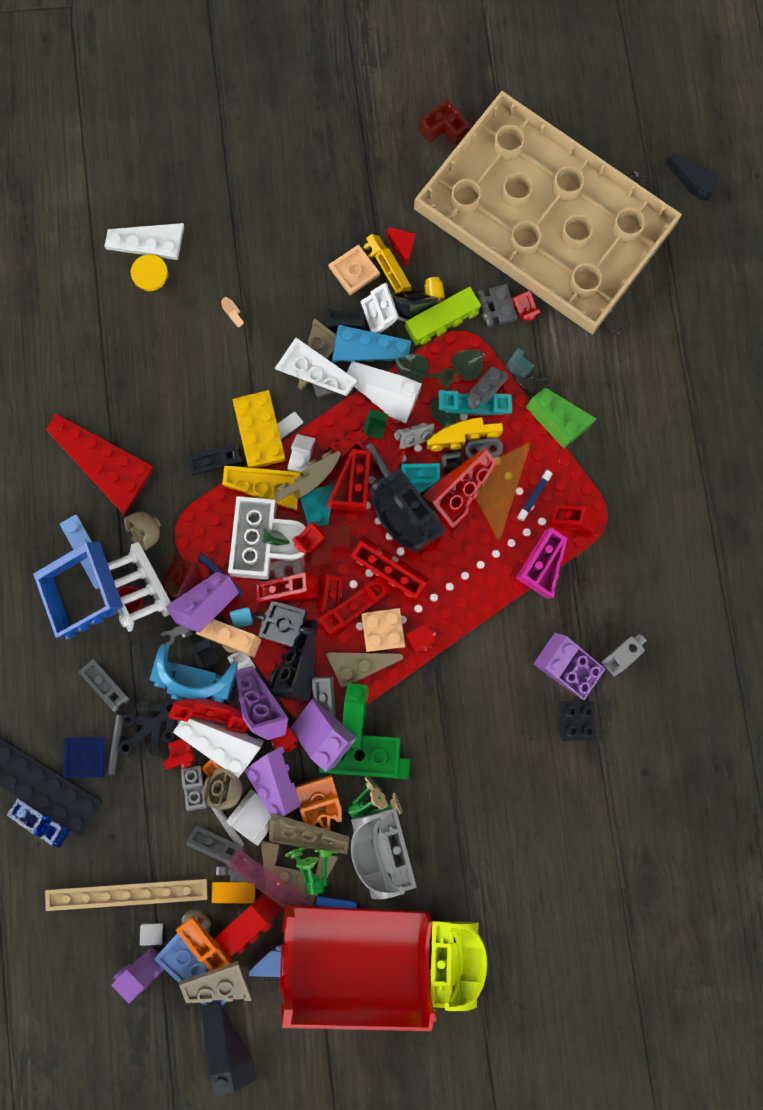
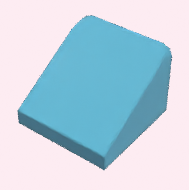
M249 608L230 611L235 628L253 624Z

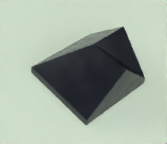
M414 290L390 293L397 313L409 318H413L428 310L438 302V297Z

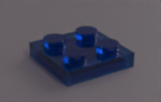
M105 737L64 738L63 778L105 777Z

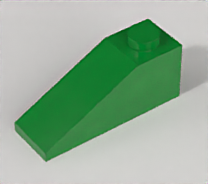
M347 684L342 724L357 737L350 748L360 749L369 696L367 685Z

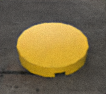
M151 254L143 255L132 264L131 277L137 287L145 291H154L165 284L168 278V269L160 257Z

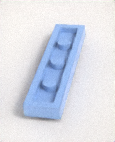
M77 515L60 523L73 550L86 542H92ZM89 558L81 561V564L93 586L98 590L100 588Z

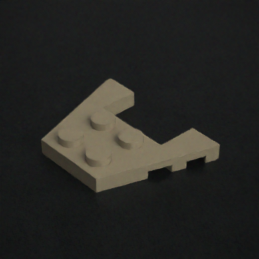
M262 841L261 848L266 891L271 889L284 906L311 907L318 894L308 895V890L305 888L300 870L276 866L280 844ZM332 855L328 857L326 879L335 865L338 856ZM319 857L317 872L312 873L313 876H320V879H322L323 857Z

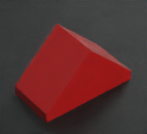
M388 228L386 237L403 264L407 266L415 241V233Z

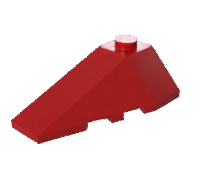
M483 449L437 481L422 497L435 513L450 527L454 528L467 515L470 503L473 498L476 499L478 496V489L482 483L486 482L497 462L487 449Z

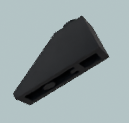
M673 153L670 154L666 163L668 168L692 195L700 200L709 201L721 177L720 174Z

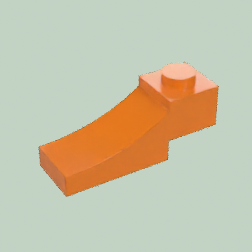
M194 916L177 927V933L199 962H203L209 971L231 964L232 958H229Z

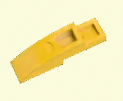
M475 418L453 424L431 437L427 441V449H431V451H441L443 448L457 450L465 446V439L475 441L479 440L480 437H487V439L498 438L503 431L502 423L483 425L482 418Z

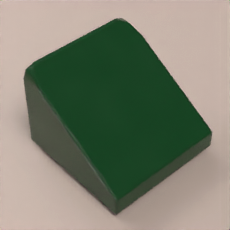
M264 528L263 543L275 546H283L290 543L281 532Z

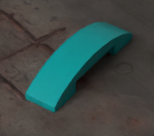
M438 391L439 410L466 415H504L512 413V399L509 394H494L487 403L480 402L475 409L468 407L467 399L469 394H458V391Z

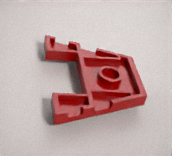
M388 422L382 440L363 435L364 427H362L355 433L347 435L344 439L330 446L334 452L340 451V457L343 459L355 445L362 450L368 451L366 446L372 443L391 474L399 468L408 448L400 449L401 441L396 440L394 436L397 430ZM381 473L380 476L372 484L374 485L376 482L384 477L383 474Z

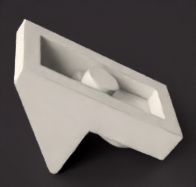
M296 435L291 446L292 453L287 468L288 471L301 472L303 474L302 471L307 468L306 464L310 462L315 438Z

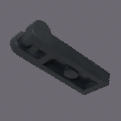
M239 444L187 456L191 475L195 476L222 469L224 466L242 464L243 458L239 454ZM231 453L232 458L227 459L226 454Z

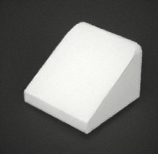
M237 651L227 657L230 663L232 661L239 663L237 670L251 666L255 669V665L249 655Z
M141 924L140 945H162L163 924Z

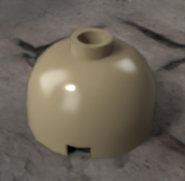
M136 512L124 519L127 533L131 531L133 535L131 540L133 543L139 542L143 551L151 548L159 540V527L161 524L156 517H152L146 512Z
M216 769L213 771L212 777L208 776L205 781L203 798L207 800L206 804L218 810L232 808L238 803L242 795L243 786L241 780L226 769Z

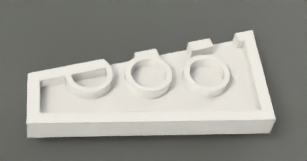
M297 338L294 339L275 367L278 371L344 396L349 394L357 382L352 376Z

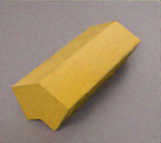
M381 249L375 257L395 292L410 291L411 285L390 249Z

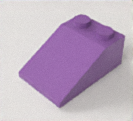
M315 699L309 702L290 728L309 757L325 772L338 764L357 738Z

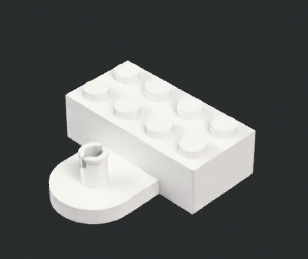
M236 497L228 569L229 575L231 577L269 580L271 558L295 560L305 555L295 548L292 538L298 536L306 527L297 521L275 519L277 509L275 500ZM264 528L281 532L290 543L283 546L263 543Z

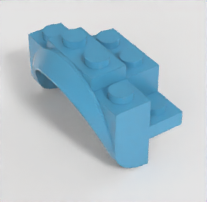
M161 644L150 676V681L155 682L154 686L164 689L167 686V693L171 694V698L175 700H183V698L209 700V697H212V701L223 703L224 700L229 701L232 687L236 685L235 676L239 665L238 662L232 661L225 675L221 676L213 672L167 661L170 645Z

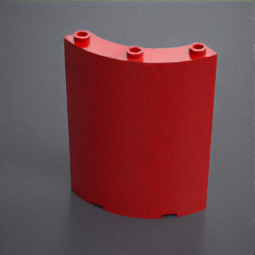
M285 906L282 932H285V944H281L280 995H283V1004L280 1006L282 1028L432 1031L433 1022L435 1023L437 1020V1012L433 1008L430 990L431 967H429L432 921L434 920H431L429 911Z

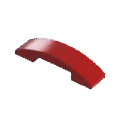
M378 576L342 604L321 616L318 621L327 633L331 635L360 616L361 613H364L391 590L382 578Z
M184 699L175 701L168 714V718L188 722L190 717L223 723L226 724V730L245 734L248 728L241 711L210 700Z

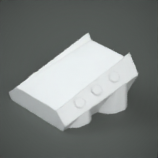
M251 789L226 822L258 846L270 830L271 816L258 794Z

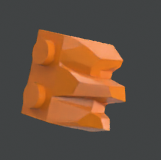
M332 775L295 786L304 823L315 826L319 822L323 829L330 831L331 819L334 818L336 822H342V810Z

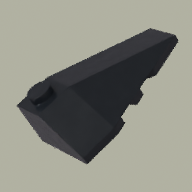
M306 620L304 623L305 627L314 629L313 636L301 634L295 649L290 647L286 654L283 653L280 659L283 661L278 670L274 669L267 687L273 696L295 702L309 701L313 689L312 678L315 676L316 620Z
M221 1002L200 1006L213 1096L235 1092L255 1081L256 1076L252 1057L245 1049L243 1041L236 1033Z

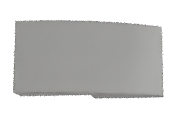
M201 766L181 769L186 810L192 811L207 808L206 799L203 798L204 782Z

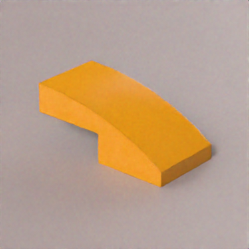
M212 882L211 903L255 902V882Z

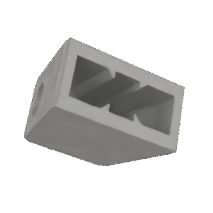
M640 634L635 638L629 637L601 663L613 676H616L645 651L643 646L647 643L646 639Z

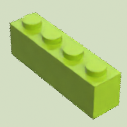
M468 287L405 322V329L415 346L420 343L424 345L431 340V337L444 334L447 328L451 326L457 327L467 317L471 319L478 315L481 304L471 287Z

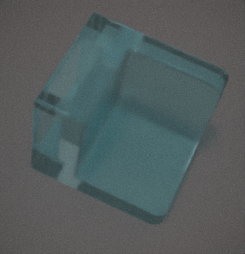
M518 348L508 361L506 369L522 380H525L534 368V364L523 357L524 351Z

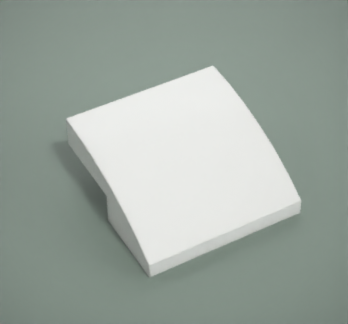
M387 283L372 290L370 296L360 301L371 332L379 334L399 318Z

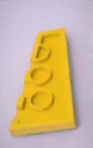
M224 466L222 484L225 487L260 499L275 500L276 504L297 511L298 500L294 493L278 502L274 494L279 491L277 488L285 483L293 484L295 482L294 479L300 476L301 472Z

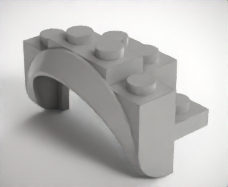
M396 808L351 819L354 829L351 841L352 862L357 875L370 890L371 898H391L405 894L404 891L417 888Z

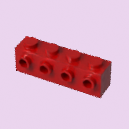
M366 537L360 540L351 555L359 565L366 566L373 574L383 577L390 585L398 587L411 598L417 599L430 580Z

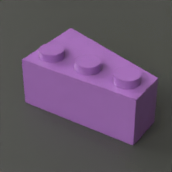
M216 572L166 606V609L175 623L200 633L239 592L229 576Z
M283 746L266 754L244 770L270 816L273 813L284 817L301 806L294 782H290L287 772L290 770L288 764L285 765L282 753H284Z
M153 947L133 964L129 963L113 977L116 981L111 986L128 1003L140 995L164 970L154 960L159 953Z

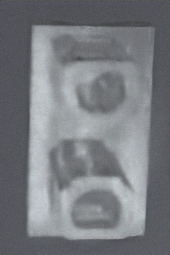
M304 556L295 560H281L269 563L276 579L287 577L285 572L287 568H293L294 575L304 573V565H306Z

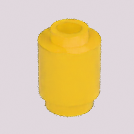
M431 277L426 279V284L424 285L425 293L438 297V302L435 305L444 301V288L440 278Z

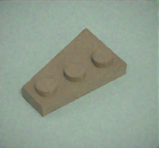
M239 961L179 982L186 1003L212 1002V1000L231 1002L233 999L252 1001Z

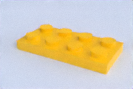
M269 390L233 399L248 468H259L286 461Z

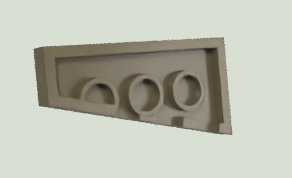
M271 814L270 843L306 847L315 850L327 849L328 851L348 854L349 836L277 814Z

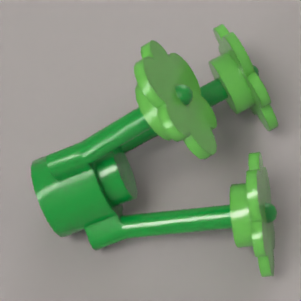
M306 847L294 849L285 854V857L291 856V859L296 858V867L300 869L308 895L323 893L324 886H327V859L332 856V853H337V851H328L327 849L315 850V852H320V857H323L322 879H320V876H313L311 868L319 860L318 857L300 859V856L303 855L302 851L306 850Z

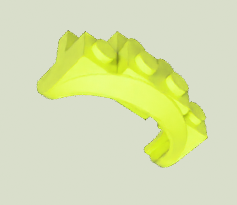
M432 921L431 998L433 1007L445 1008V1011H469L477 1008V998L482 991L487 973V955L485 946L478 934V923Z

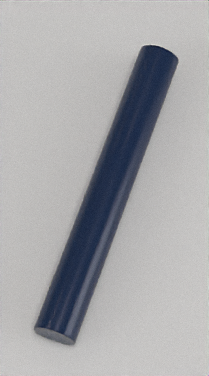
M204 553L198 557L212 573L218 572L226 575ZM233 582L239 592L237 596L240 598L244 591Z

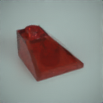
M175 556L161 581L166 594L177 599L200 584L199 567L196 563Z

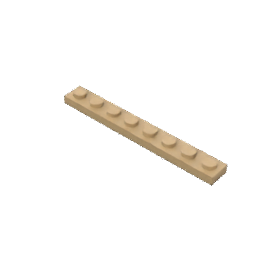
M207 879L45 890L46 911L208 900Z

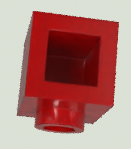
M427 623L406 634V638L414 653L421 650L426 652L434 647L433 644L436 642L435 637H437L432 626L429 627Z
M287 724L285 735L274 738L270 742L275 749L283 746L284 752L287 751L289 753L297 747L296 743L299 740Z

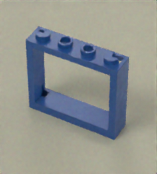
M86 542L33 574L56 638L66 637V639H71L76 636L77 632L88 630L91 624L101 623L103 621L102 618L117 614L116 611L123 607L100 542ZM89 558L106 606L70 626L53 577Z

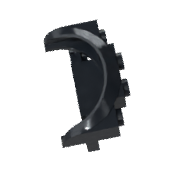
M398 468L385 479L383 477L369 489L374 511L382 526L398 544L411 550L415 555L446 531L445 527L401 468Z

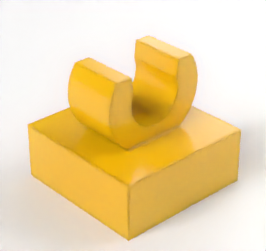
M374 234L366 238L369 243H366L363 247L366 250L372 248V252L368 255L371 258H374L381 249H387L381 237Z

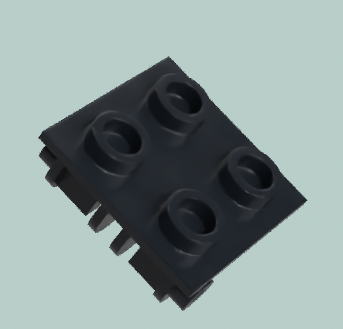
M560 701L558 708H560L561 716L559 718L561 720L559 726H561L560 737H562V741H596L594 702Z

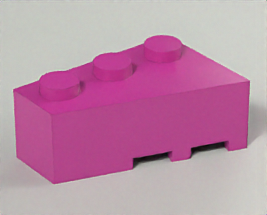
M553 528L545 530L516 576V579L546 599L554 598V589L559 577L558 572L563 559L567 538Z

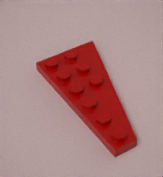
M55 413L46 428L48 433L125 516L154 467Z

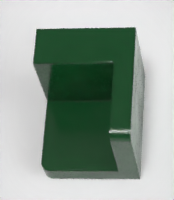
M370 409L363 429V435L382 440L388 422V414Z

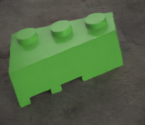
M544 388L534 396L526 406L563 449L585 432L596 420L595 417L547 388Z

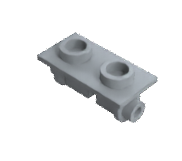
M421 423L411 427V430L409 428L397 430L394 436L396 440L401 441L400 449L427 442L433 435L434 424Z

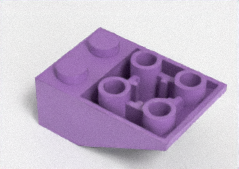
M554 633L534 662V665L547 676L582 700L586 699L605 671L602 665L570 638L558 633Z

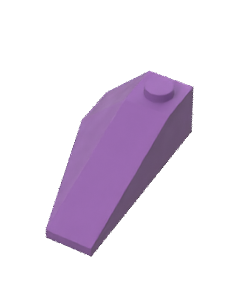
M251 666L237 670L235 678L242 717L251 732L266 740L284 736L288 717L254 667Z

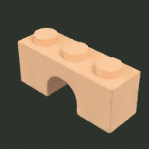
M214 619L200 633L196 632L202 638L209 639L217 644L226 645L251 657H255L262 640L254 634Z

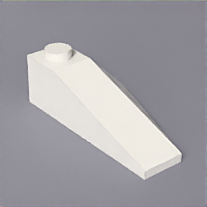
M352 361L347 374L357 380L354 387L367 396L373 404L381 408L389 417L406 424L421 391V383L404 376Z

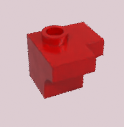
M183 739L168 743L170 756L163 762L166 770L181 766V769L193 766L192 762L197 761L193 746Z

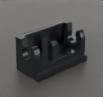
M327 308L326 327L330 331H337L339 325L364 330V309H360V312L331 311V309Z

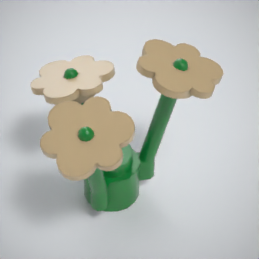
M369 776L364 778L367 781V788L352 801L353 805L348 807L349 814L353 819L391 808H396L399 815L402 813L396 793H393V799L390 800L391 804H388L384 793L381 792L382 789ZM371 790V801L366 804L361 800ZM372 805L378 807L375 810L369 811V807Z

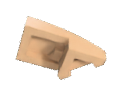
M224 297L221 300L222 308L239 328L244 324L238 315L240 310L231 299Z

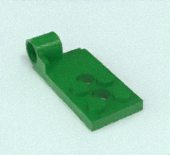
M362 736L360 749L349 748L345 758L340 760L334 768L325 772L320 767L319 773L409 779L410 759L399 758L401 738ZM358 750L365 752V758L362 761H357L355 758V753Z

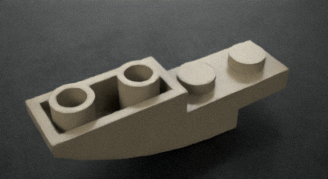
M329 451L322 456V460L317 462L314 459L307 463V468L302 471V475L294 479L295 482L293 484L285 483L277 488L279 491L274 494L277 502L293 493L298 500L317 487L333 470L341 455L340 451L335 453Z

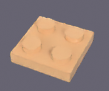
M359 245L329 264V269L349 295H352L380 276V272Z
M400 608L361 613L366 652L405 647Z

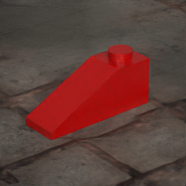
M306 572L256 584L257 603H267L272 600L276 602L297 601L318 597L317 578Z

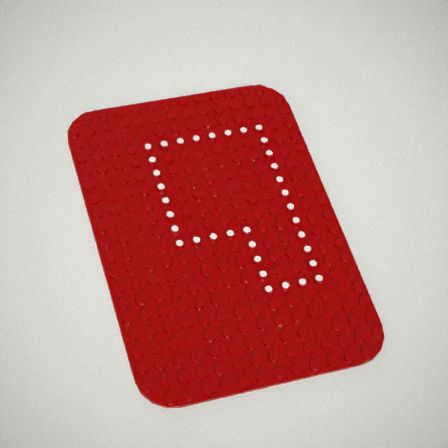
M449 331L409 355L408 359L400 361L387 370V372L421 383V391L407 423L405 424L388 416V423L396 430L406 428L411 430V427L421 423L434 424L433 437L441 430L453 424L475 418H482L483 425L502 423L503 428L501 436L497 438L502 442V453L497 458H494L497 463L486 482L482 483L478 489V496L476 499L473 498L470 503L467 515L452 528L437 514L439 521L446 531L416 555L411 550L398 544L388 534L374 511L369 489L373 486L372 483L380 476L381 471L371 457L367 506L365 510L359 512L331 508L328 526L320 528L327 537L312 552L306 553L299 559L284 560L271 558L269 580L231 577L228 573L236 497H257L225 487L221 483L191 503L180 514L175 526V544L181 557L199 583L214 574L198 559L204 553L244 591L240 598L236 595L220 612L230 626H233L230 611L249 608L251 615H254V612L265 614L269 609L271 602H256L257 583L305 572L316 577L317 583H319V576L324 574L343 577L340 602L342 604L378 577L369 568L359 565L351 557L360 540L365 537L430 579L420 596L415 599L404 594L398 587H393L386 579L381 577L391 591L364 612L400 608L405 642L404 648L366 652L362 615L329 635L318 621L324 614L316 613L317 597L279 602L306 610L308 612L306 620L317 621L314 677H333L336 719L340 723L343 722L347 686L341 687L326 656L327 653L402 654L403 660L352 683L367 685L369 689L368 705L531 589L517 580L516 576L545 530L553 528L567 538L563 559L560 567H562L590 547L603 534L606 526L607 505L600 491L566 447L563 449L526 408L531 400L490 346L475 334L466 331ZM491 367L508 374L507 380L495 394L511 395V414L466 415L439 410V390L458 391V394H469ZM356 391L282 442L286 461L259 467L258 469L288 471L287 468L292 453L291 446L297 434L315 438L310 461L316 459L318 462L329 451L335 453L330 448L333 443L339 442L347 435L353 434L365 426L370 409L383 413L384 411L373 404L363 393ZM480 437L479 440L487 439V437ZM465 439V446L457 449L461 453V464L469 460L465 455V447L471 442L468 439ZM427 442L407 448L399 468L402 469V464L440 463V479H442L449 473L443 474L440 452L450 451L451 449L443 448L441 451H431V449H427ZM355 445V447L353 448V449L362 450V449L359 448L357 445ZM493 446L489 448L492 452L496 451V448ZM475 449L471 450L472 454L478 453ZM348 454L343 459L339 457L333 470L314 489L336 484ZM549 470L553 473L525 520H519L517 518L545 471ZM429 489L423 491L420 495L423 496ZM298 499L297 511L277 504L275 519L293 520L300 522L305 527L308 526L300 499ZM555 506H586L598 513L599 518L595 532H579L552 524L551 520ZM253 620L252 625L238 629L258 637L261 621ZM427 623L429 627L432 626L437 634V637H435L436 642L433 644L434 647L426 652L421 650L414 653L406 638V634ZM262 639L255 657L251 658L269 682L274 669L278 670L283 661L280 659L283 653L286 654L290 647ZM313 689L309 701L295 702L280 698L287 710L298 719L313 699Z

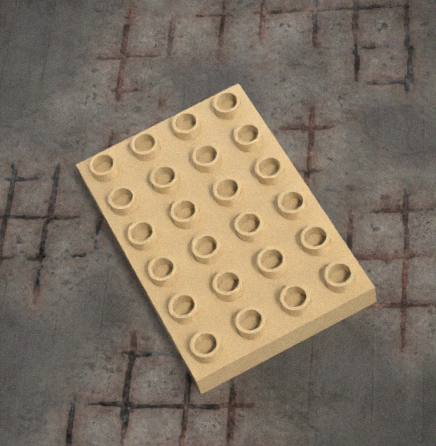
M503 91L500 92L414 201V209L592 335L664 242L682 215Z

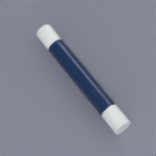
M549 470L545 471L517 517L519 520H525L553 474Z

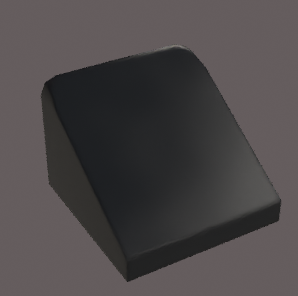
M459 450L440 452L443 474L450 473L462 465Z

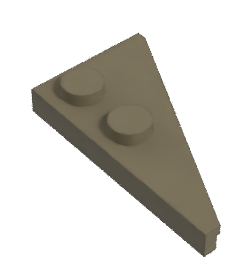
M314 319L308 339V346L328 360L334 351L336 334ZM299 379L298 388L302 391L308 382Z
M326 654L342 688L346 687L348 683H355L404 659L402 654Z

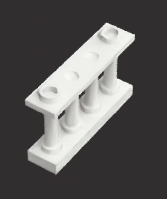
M139 542L131 544L129 555L108 563L110 570L130 562L136 563L138 567L136 572L114 580L116 588L139 578L144 579L147 584L145 588L120 598L123 607L117 610L120 614L119 620L123 627L126 626L128 632L133 630L134 620L153 612H162L164 617L170 615L166 606L171 602ZM148 594L150 596L153 595L155 604L131 614L128 613L124 604Z

